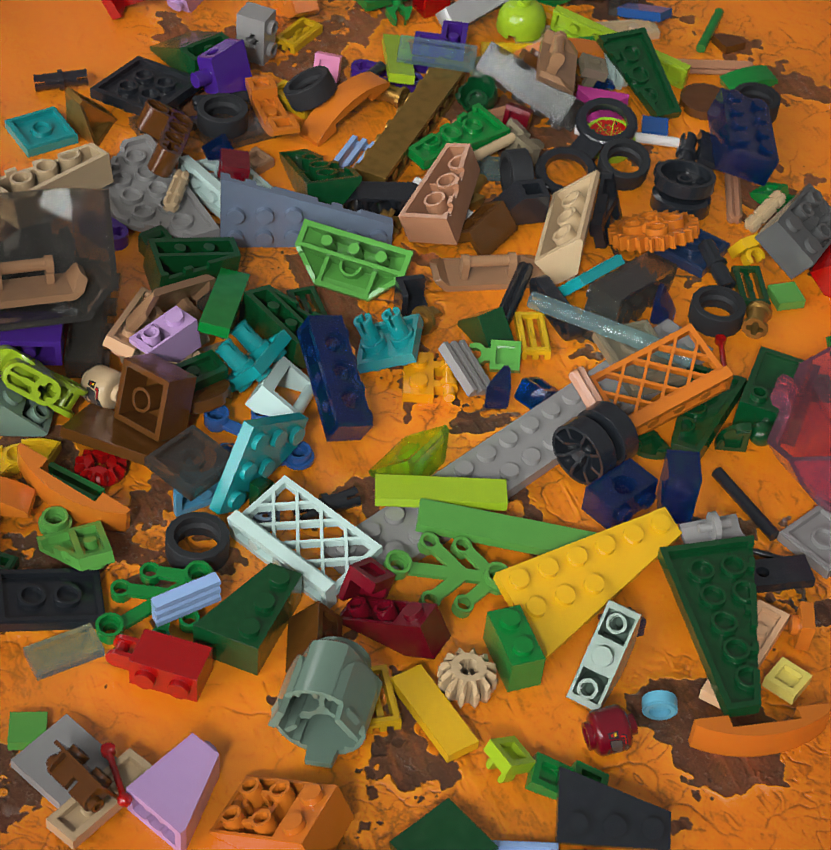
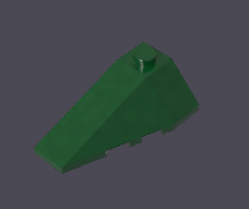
M300 149L279 152L280 160L294 191L317 197L318 202L330 205L332 202L343 205L362 182V176L353 167L346 166L342 169L339 167L338 161H323L322 155L310 150Z

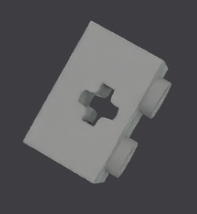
M248 1L236 14V39L244 40L249 62L264 66L277 52V43H275V34L278 29L276 10Z

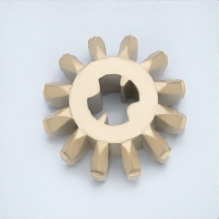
M459 647L456 654L447 653L444 661L438 666L437 686L442 693H445V697L449 702L458 701L460 708L465 703H469L475 709L479 701L487 703L491 698V693H494L497 687L496 663L489 662L487 653L477 655L475 648L469 653H465Z

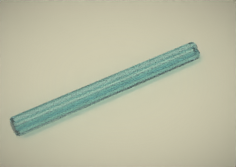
M536 291L530 294L527 301V307L639 350L662 339ZM676 344V347H677V348L694 351V350H691V349H689V348H686V347H683V346H680V345ZM657 351L652 355L669 361L671 354ZM674 355L672 362L690 368L692 358Z

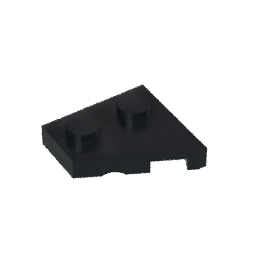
M603 172L601 175L594 212L589 226V234L594 239L595 248L606 249L609 244L607 228L612 223H615V220L622 219L614 172Z

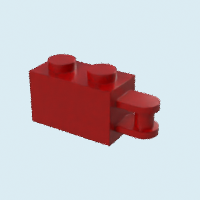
M144 629L140 639L124 634L116 635L113 641L114 648L108 650L105 656L107 662L112 666L129 671V683L135 684L142 689H152L170 694L177 699H187L198 702L213 670V647L149 629Z

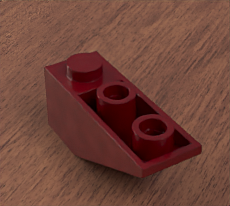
M355 596L339 614L343 618L342 625L408 657L435 659L451 637L437 604Z

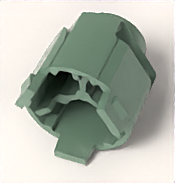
M330 636L312 641L304 654H299L291 664L285 675L276 702L271 708L268 726L276 727L287 740L306 749L305 765L332 768L338 754L343 755L355 751L365 740L383 682L371 670V658L367 651L349 639Z

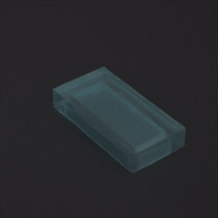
M91 623L23 647L24 656L37 681L105 656L104 647Z

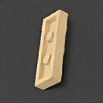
M131 748L116 759L125 790L127 786L153 766ZM108 766L103 772L113 780L109 787L119 795L110 767ZM107 795L103 800V808L97 813H92L91 811H85L71 797L46 818V827L70 848L75 850L123 807L118 805L116 799Z

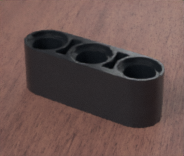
M362 181L343 204V208L352 211L361 209L380 214L383 209L388 212L393 208L395 210L393 216H398L418 187V184L412 182Z

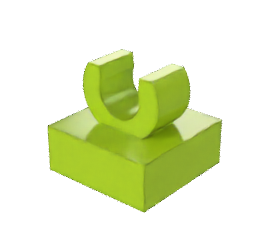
M515 736L490 739L483 749L489 757L486 762V768L488 770L498 768L501 771V775L497 779L499 784L512 781L517 774L529 773L536 763Z

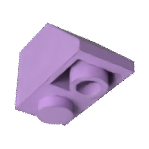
M174 306L129 337V343L145 354L153 353L166 361L179 363L201 347L199 331H197V319L178 306Z

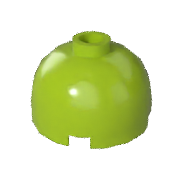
M508 0L499 10L496 28L498 33L507 39L508 35L516 37V42L536 41L541 38L542 33H545L546 14L543 6L536 0Z

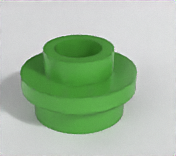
M60 506L46 508L38 520V527L43 535L69 529L73 526L71 515Z

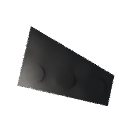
M558 767L555 842H558L560 845L630 850H671L670 811L564 767Z

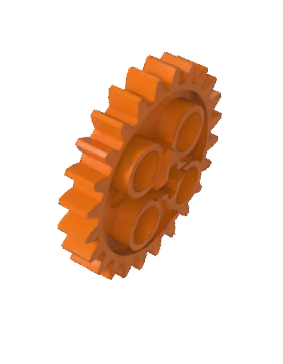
M654 210L643 211L640 214L633 213L632 217L623 216L622 220H615V223H612L607 228L609 245H612L613 248L619 247V251L628 249V252L638 250L639 253L645 250L653 253L654 251L664 252L669 248L676 249L677 245L686 246V242L693 243L694 239L699 238L698 235H700L698 217H694V214L688 215V212L679 213V210L668 212V210L658 212Z

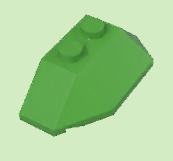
M304 219L295 243V247L315 286L367 302L393 288L396 277L406 276L414 255L413 251Z

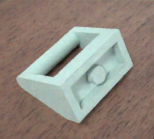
M283 356L270 367L272 369L270 374L258 383L246 401L245 405L253 412L269 417L296 412L303 414L317 391L318 385ZM277 386L301 392L293 406L274 391Z

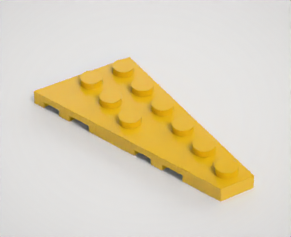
M663 507L495 573L493 580L509 607L521 606L546 658V662L582 626L589 623L606 607L608 600L615 599L630 582H633L640 576L645 568L658 559L657 555L660 547L672 546L679 540L682 532L666 507Z

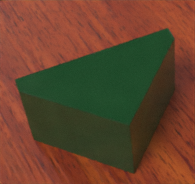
M503 307L481 311L461 319L457 323L460 329L473 342L481 343L485 348H491V340L514 341Z

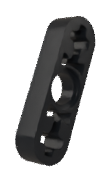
M542 275L531 278L529 281L531 297L539 309L544 312L545 317L560 337L565 341L580 337L582 335L580 317L550 277Z

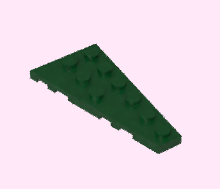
M754 535L660 547L657 557L723 715H729L731 718L759 713L761 708L760 670L758 669L759 641H757V589L754 578Z

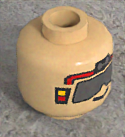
M102 364L87 370L82 376L80 383L83 388L88 390L86 397L83 396V398L87 402L111 410L115 409L121 372Z

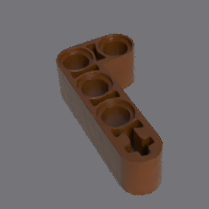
M147 99L135 125L144 133L158 139L147 164L148 169L160 177L169 178L182 155L194 122L185 114L160 101Z

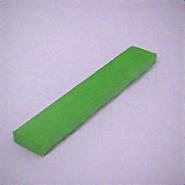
M421 498L419 502L415 529L417 532H432L437 536L453 539L458 536H464L473 543L534 555H542L596 534V532Z

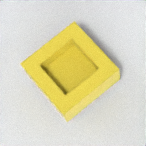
M782 657L765 676L762 686L792 705L810 684L813 675Z

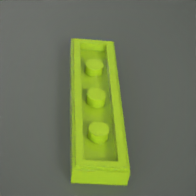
M383 34L382 46L388 81L408 85L414 84L415 72L408 37Z
M375 474V506L418 508L420 499L424 498L480 510L507 511L506 479Z

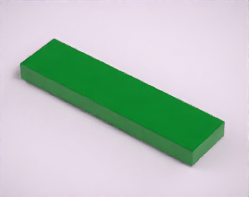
M221 267L200 318L197 331L226 339L229 337L243 299L244 291L247 289L250 274Z

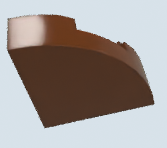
M726 33L712 34L711 42L724 54L745 49L746 41L738 36Z

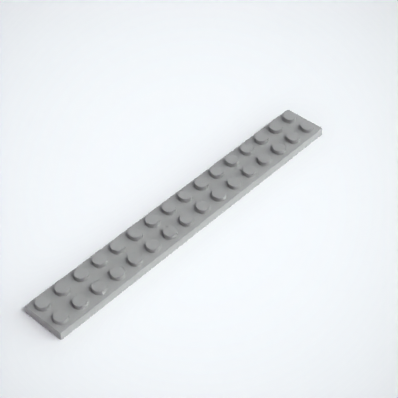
M667 318L655 326L654 330L662 339L682 327ZM687 335L677 340L676 347L694 351L695 343ZM674 355L673 358L680 368L689 370L692 358ZM604 360L589 370L588 374L592 376L610 365ZM695 360V364H696V365H701L702 363L705 362V361ZM605 378L598 382L602 390L616 393L619 381ZM571 382L432 476L506 479L507 498L509 499L559 464L557 456H555L553 451V434L558 427L585 410L586 406ZM621 385L619 394L629 396L623 385ZM661 392L641 396V399L649 401ZM617 401L616 406L621 408L627 415L634 412L635 405ZM386 506L356 526L382 545L383 552L375 559L381 565H383L387 554L396 549L408 553L412 562H419L427 556L422 554L417 548V543L423 534L422 532L415 531L418 508ZM438 536L442 545L452 539ZM424 541L427 546H433L429 541ZM364 545L348 546L349 557L363 556L369 551ZM344 546L324 547L325 558L345 557ZM345 566L333 567L341 575L345 573ZM392 566L394 569L400 570L398 567Z

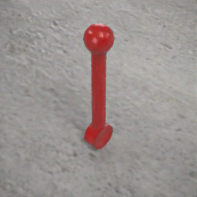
M718 334L715 336L714 343L719 347L720 362L724 367L727 365L724 347L727 338L723 334Z
M106 742L101 746L100 751L102 757L108 761L119 794L117 803L120 807H128L132 803V796L125 790L114 757L116 755L115 745L111 742Z

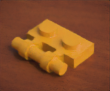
M418 351L417 362L403 366L402 402L433 404L434 395L443 396V400L446 402H453L455 400V394L458 392V381L444 358L441 361H434V353ZM434 376L443 377L441 380H434Z

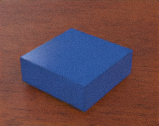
M642 115L641 133L668 136V118Z

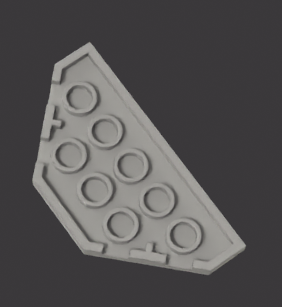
M144 134L122 141L119 146L120 151L110 160L114 182L103 187L100 191L94 192L110 216L124 224L128 229L139 232L162 225L173 238L220 237L219 226L188 185L176 212H166L163 209V200L167 195L166 192L176 169L174 168L169 178L160 177L148 169L147 164L157 144L150 135Z

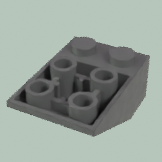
M810 182L770 219L754 237L791 280L814 265L831 244V206Z

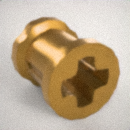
M390 83V87L375 100L379 102L386 101L398 109L399 106H403L406 102L409 89L405 86L398 87Z
M758 300L748 304L746 309L747 318L742 323V331L747 337L759 339L766 336L768 332L767 322L773 314L771 306L764 301Z

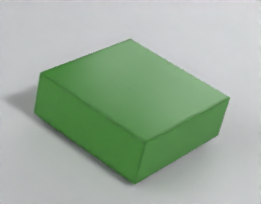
M795 282L768 285V296L777 311L804 308L806 299Z
M10 712L7 739L8 750H23L48 729V712Z

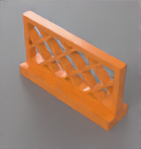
M690 323L593 374L590 378L604 401L611 402L609 399H612L615 405H617V401L635 405L634 413L628 415V417L633 422L639 436L660 427L730 389L734 374L727 365L724 367L721 365ZM689 335L695 343L694 351L677 348V340ZM657 351L670 353L668 365L650 361L651 354ZM674 355L692 358L690 370L671 366ZM695 360L708 362L713 370L707 374L693 371ZM630 365L645 367L642 379L624 375L625 368ZM648 368L666 372L664 384L645 380ZM669 374L688 377L686 385L681 388L667 385ZM605 378L619 381L616 393L602 390L598 382ZM622 382L640 386L638 397L619 394ZM643 387L662 391L660 399L654 402L641 399Z

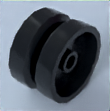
M685 159L662 161L656 168L655 186L652 188L650 206L653 211L657 210L658 212H663L664 210H668V212L679 210V213L688 212V215L694 214V217H698V221L702 220L709 214L711 205L710 195L714 191L716 175L710 168L695 161Z

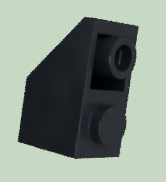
M543 178L515 181L492 201L503 200L516 225L545 222L550 194Z

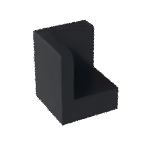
M423 274L396 277L393 304L394 307L400 309L403 317L411 315L417 306H428L424 297L426 279Z

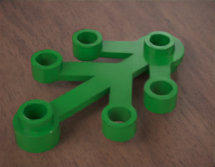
M200 560L189 563L185 569L163 567L154 562H147L139 570L140 580L144 585L129 583L125 579L115 580L110 586L113 601L125 603L130 598L144 599L146 601L121 616L113 612L104 613L99 616L95 623L97 638L107 645H113L116 635L124 634L125 630L152 615V597L191 582L196 578L214 573V569L208 563ZM147 572H154V573H156V574L153 575V576H146V575H145V573H147ZM160 580L176 582L168 588L153 586L159 583ZM118 589H125V590H127V591L124 592V593H116V592H115V591L118 590ZM199 610L179 618V627L183 632L193 633V624L200 619ZM186 619L195 620V622L191 624H187L184 621ZM171 622L157 627L155 624V628L152 630L171 636L169 631ZM108 630L116 631L114 633H105Z

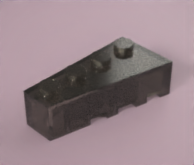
M491 41L475 68L483 74L491 75L495 80L497 88L505 93L507 91L511 92L512 99L523 106L525 103L530 105L529 109L534 110L535 115L540 118L545 115L549 118L547 123L553 128L560 131L563 127L572 132L576 124L575 116L579 108L585 103L574 95L535 80V68L525 63L517 55Z
M647 251L639 257H635L627 264L621 265L613 272L607 273L601 279L593 281L586 291L588 299L581 318V336L595 343L592 339L594 330L627 324L630 320L636 322L642 317L647 307L651 308L670 290L678 265Z
M78 258V264L83 266L88 282L85 292L77 300H73L71 305L64 354V367L66 377L82 378L87 370L96 365L102 364L111 367L112 352L102 344L114 325L115 316L118 315V291H121L122 275L121 273H116V264L113 260Z

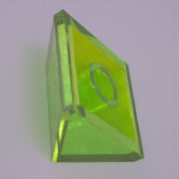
M443 425L405 436L368 471L373 478H375V474L431 476L445 462L449 436L448 427Z

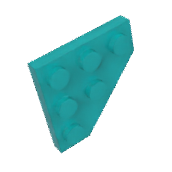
M300 412L243 421L209 509L218 515L234 512L236 509L239 510L249 499L250 482L261 476L268 478L303 440L309 418Z

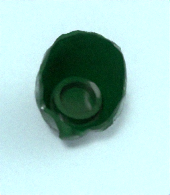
M484 74L481 77L470 76L467 82L459 87L455 98L468 113L472 111V106L476 103H480L487 110L493 109L498 100L495 80L488 74Z

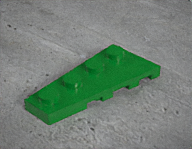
M476 103L472 106V111L469 113L462 112L452 124L445 123L440 127L438 133H430L408 147V157L422 170H426L432 166L446 143L471 144L473 151L509 134L511 129L480 103Z

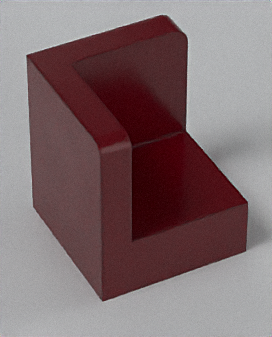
M221 148L217 178H220L221 172L231 174V178L245 182V179H249V151Z
M372 557L365 558L349 566L338 598L346 601L359 595L360 597L387 599L396 575Z

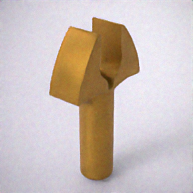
M479 174L468 208L471 211L478 209L484 203L485 195L478 194L487 181L486 176L483 174Z

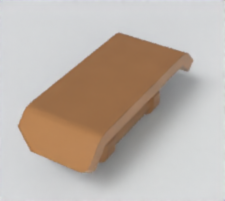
M545 31L539 47L535 80L573 95L578 51L572 42L567 39V34L564 31Z
M516 252L477 256L461 254L459 258H436L429 262L434 282L446 292L507 289L518 264L522 261L532 264L533 273L531 278L544 275L542 270L534 263L536 256L530 254L517 255Z
M44 255L43 258L0 262V309L77 300L85 292L88 282L83 266L75 262L65 273L54 274L52 255ZM41 270H44L45 275L2 280V275Z
M205 274L156 288L127 316L126 329L135 332L148 317L153 322L174 306H178L196 318L197 323H199L202 316L199 310L207 303L216 278Z

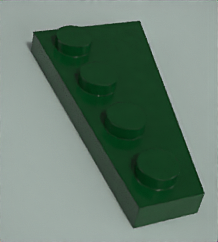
M645 27L598 36L596 42L651 116L668 119L680 116L682 110Z
M694 364L693 371L704 374L713 370ZM734 375L730 389L678 416L671 440L672 453L700 461L742 396L747 378Z

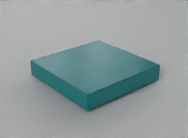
M55 106L5 120V129L28 158L78 143V134Z
M617 254L559 286L558 289L566 297L625 264V261L621 254Z

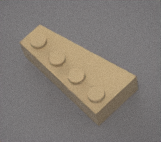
M89 143L57 153L58 158L54 160L41 158L32 161L33 166L17 171L16 167L4 170L5 175L0 177V216L20 230L48 215L54 214L69 204L78 202L81 198L93 192L100 191L103 187L114 182L109 153L94 143Z

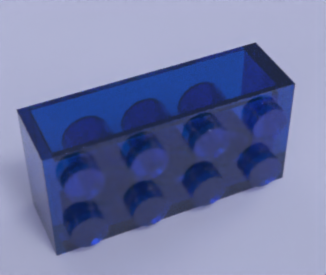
M721 87L707 112L715 168L755 184L765 186L779 163L768 104L758 98L751 99L743 96L737 90H727Z

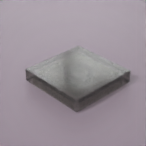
M191 425L144 457V463L148 469L189 501H192L220 481L231 453L195 425Z

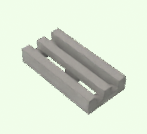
M460 340L458 343L457 341H452L450 344L447 341L440 345L438 348L439 352L468 397L487 395L495 388L465 340Z

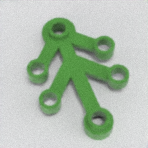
M425 532L421 535L417 548L424 555H433L442 565L412 562L408 553L398 549L390 551L383 562V566L396 575L394 581L402 580L406 576L444 580L433 590L423 592L418 601L426 603L425 599H429L434 604H437L438 607L443 599L462 584H477L466 595H458L451 606L452 613L459 618L468 617L474 605L489 593L502 595L492 578H494L496 572L508 568V566L501 562L489 563L472 547L471 541L464 536H458L453 540L449 552L440 543L438 536L432 532ZM424 541H429L433 546H427ZM456 545L463 546L465 551L458 549ZM466 558L475 569L465 568L457 559L462 560ZM392 566H396V567H398L400 570H396V569H394ZM458 603L466 605L467 609L460 608Z

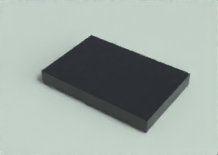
M75 568L0 570V632L96 629L95 623L97 618L105 613L99 570L79 571Z

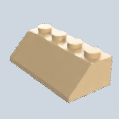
M598 170L552 194L534 263L545 275L550 277L555 285L565 280H572L579 272L600 178Z

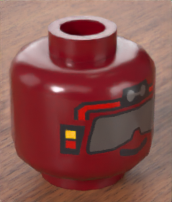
M618 704L589 711L586 716V722L581 723L583 738L588 750H594L601 757L629 750L633 744V735L638 734L634 715L632 713L626 714L625 710Z

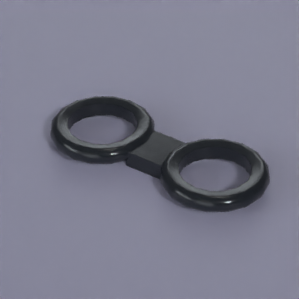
M596 98L583 104L575 116L576 129L579 132V136L570 147L549 149L539 156L534 166L535 179L543 178L549 194L552 195L554 192L566 187L554 183L546 174V167L552 161L558 159L576 161L583 166L587 175L598 170L594 162L599 157L606 143L619 138L633 139L638 129L637 117L629 106L613 98ZM597 110H611L623 117L627 127L620 134L604 136L593 131L587 124L586 118Z

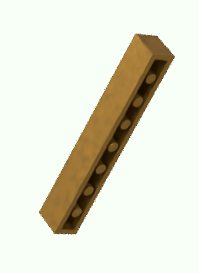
M439 57L433 66L428 67L425 77L419 79L416 89L408 94L403 106L398 107L394 118L388 120L385 130L382 134L376 136L372 147L366 149L360 163L354 165L353 168L362 176V181L397 182L412 162L408 157V147L428 134L433 133L456 101L455 94L458 92L459 87L466 83L468 66Z

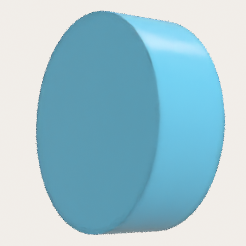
M665 690L650 691L644 694L641 699L642 713L649 719L667 720L678 712L677 696L672 692Z

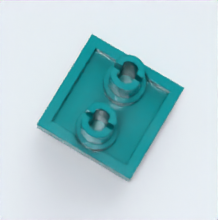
M393 307V312L391 308H388L381 315L383 321L374 323L370 313H365L364 317L362 314L356 316L353 324L361 336L355 363L359 373L379 371L385 368L405 366L417 362L424 323L420 313L403 317L398 307Z
M243 320L230 333L243 345L247 353L241 352L230 338L218 346L215 350L216 354L232 369L228 378H225L230 382L232 393L236 390L242 393L254 380L260 382L270 374L272 369L269 366L272 363L278 362L286 354L287 351L284 348L292 339L284 329L266 340L262 339L246 320Z

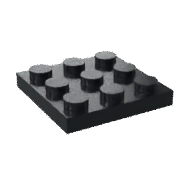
M137 56L90 88V97L139 116L147 99H155L174 109L201 90L203 86L195 88L191 83L190 74Z

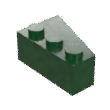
M234 237L148 238L143 268L153 292L156 288L205 274L217 279L221 267L238 271L241 253Z
M270 285L244 291L239 321L246 320L250 327L262 339L266 340L284 329L292 338L284 348L287 351L284 357L296 367L303 369L340 356L346 328L339 324L335 327L321 320L322 315L316 311H313L312 314L298 307L299 302Z
M269 563L193 624V642L213 647L214 660L258 675L287 626L289 618L294 614L301 602L302 573Z

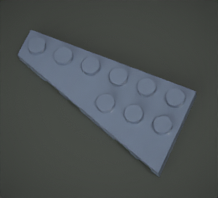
M221 172L220 237H234L238 247H295L304 219L392 245L393 219L391 217L361 209L358 211L344 209L343 205L332 202L330 205L318 202L317 197L276 186L271 189L256 185V181L245 179V182L231 178V174Z

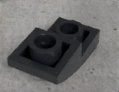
M700 129L697 135L699 146L696 150V161L707 166L712 171L715 169L722 172L726 157L724 138Z

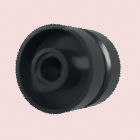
M597 401L580 412L576 417L558 427L552 437V446L560 466L572 479L584 485H595L611 474L614 469L619 468L636 455L639 448V438L633 422L621 408L608 401Z

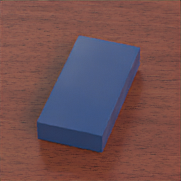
M629 2L617 7V16L662 22L672 17V8Z

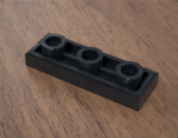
M805 554L755 560L754 578L757 593L814 586L816 579Z

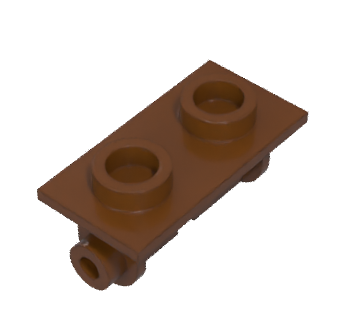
M55 740L54 743L61 751L47 759V772L66 790L75 780L78 781L68 793L85 811H91L92 813L100 811L104 806L103 800L107 795L117 800L118 795L109 787L113 780L97 766L92 770L86 764L90 757L74 743L68 748L58 740Z

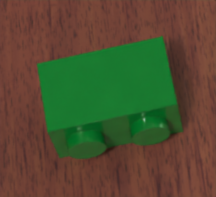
M516 605L487 612L483 640L493 662L496 663V668L507 692L540 685L546 658L521 606Z

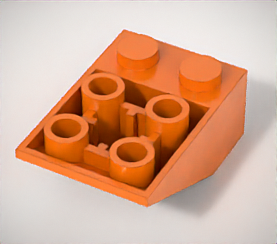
M246 775L209 832L212 836L241 850H335L354 819V815L338 785Z

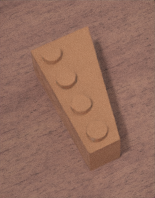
M446 143L398 215L409 242L458 244L480 173V167L471 144Z

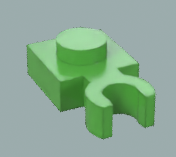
M491 340V348H485L481 343L477 342L470 343L469 348L471 351H479L481 353V356L477 359L479 364L483 366L485 363H489L490 372L520 373L521 341Z

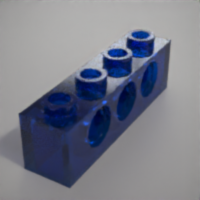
M308 315L298 328L297 335L327 442L361 440L374 426L373 414L368 408L365 386L360 380L357 359L352 352L349 342V331L345 327L342 315Z

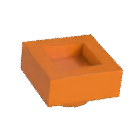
M800 601L796 615H790L788 632L789 635H794V649L808 651L816 630L814 603Z

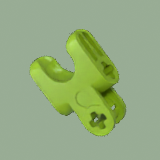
M10 345L0 346V375L7 388L39 405L48 406L53 411L71 419L75 413L72 411V408L80 395L86 397L88 390L76 381L48 369L40 361Z

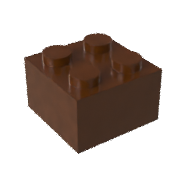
M153 353L124 358L114 418L157 442L186 436L197 376Z

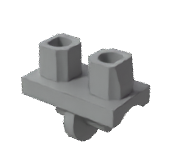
M716 511L707 512L706 519L679 524L684 544L745 536L740 528L736 513L719 516Z

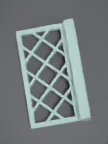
M189 155L181 156L178 162V169L189 172V188L198 200L220 219V178H217L220 155L197 161ZM250 168V180L256 181V185L270 189L273 188Z
M286 475L279 479L242 513L236 509L227 517L230 535L235 541L267 565L274 563L302 573V592L315 602L320 601L328 608L337 603L336 595L341 589L349 566L368 557H372L375 560L383 552L382 545ZM285 488L295 495V501L276 502V496ZM315 509L319 512V519L300 520V510ZM295 510L296 521L276 522V511ZM258 512H272V522L257 523L252 518ZM339 527L344 531V537L324 538V528ZM320 528V539L300 540V529ZM296 529V540L281 541L276 537V531ZM364 545L369 551L363 556L349 557L348 546ZM344 546L345 557L325 558L324 547ZM320 548L321 559L306 560L301 556V549ZM345 566V573L337 581L332 580L325 574V567Z

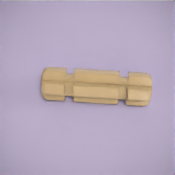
M178 169L175 171L166 192L167 195L163 200V209L166 212L171 211L174 213L178 210L179 203L182 201L189 183L188 177L190 174L187 170L182 171Z
M775 190L769 196L770 198H767L753 211L754 214L749 215L745 219V229L751 233L757 232L761 228L760 224H765L777 209L785 203L786 195Z

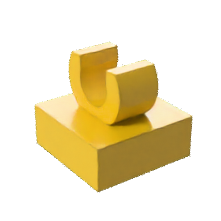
M758 233L742 238L728 248L727 251L731 259L741 256V262L744 266H750L754 263L751 255L754 256L757 263L765 259L764 251L759 248L761 244L754 238Z

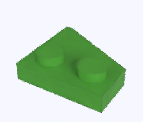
M101 520L36 537L41 552L79 571L99 570L107 564L115 562L113 550Z

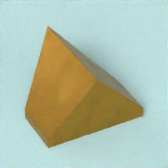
M67 87L65 90L67 122L88 143H94L99 147L117 119L102 105Z

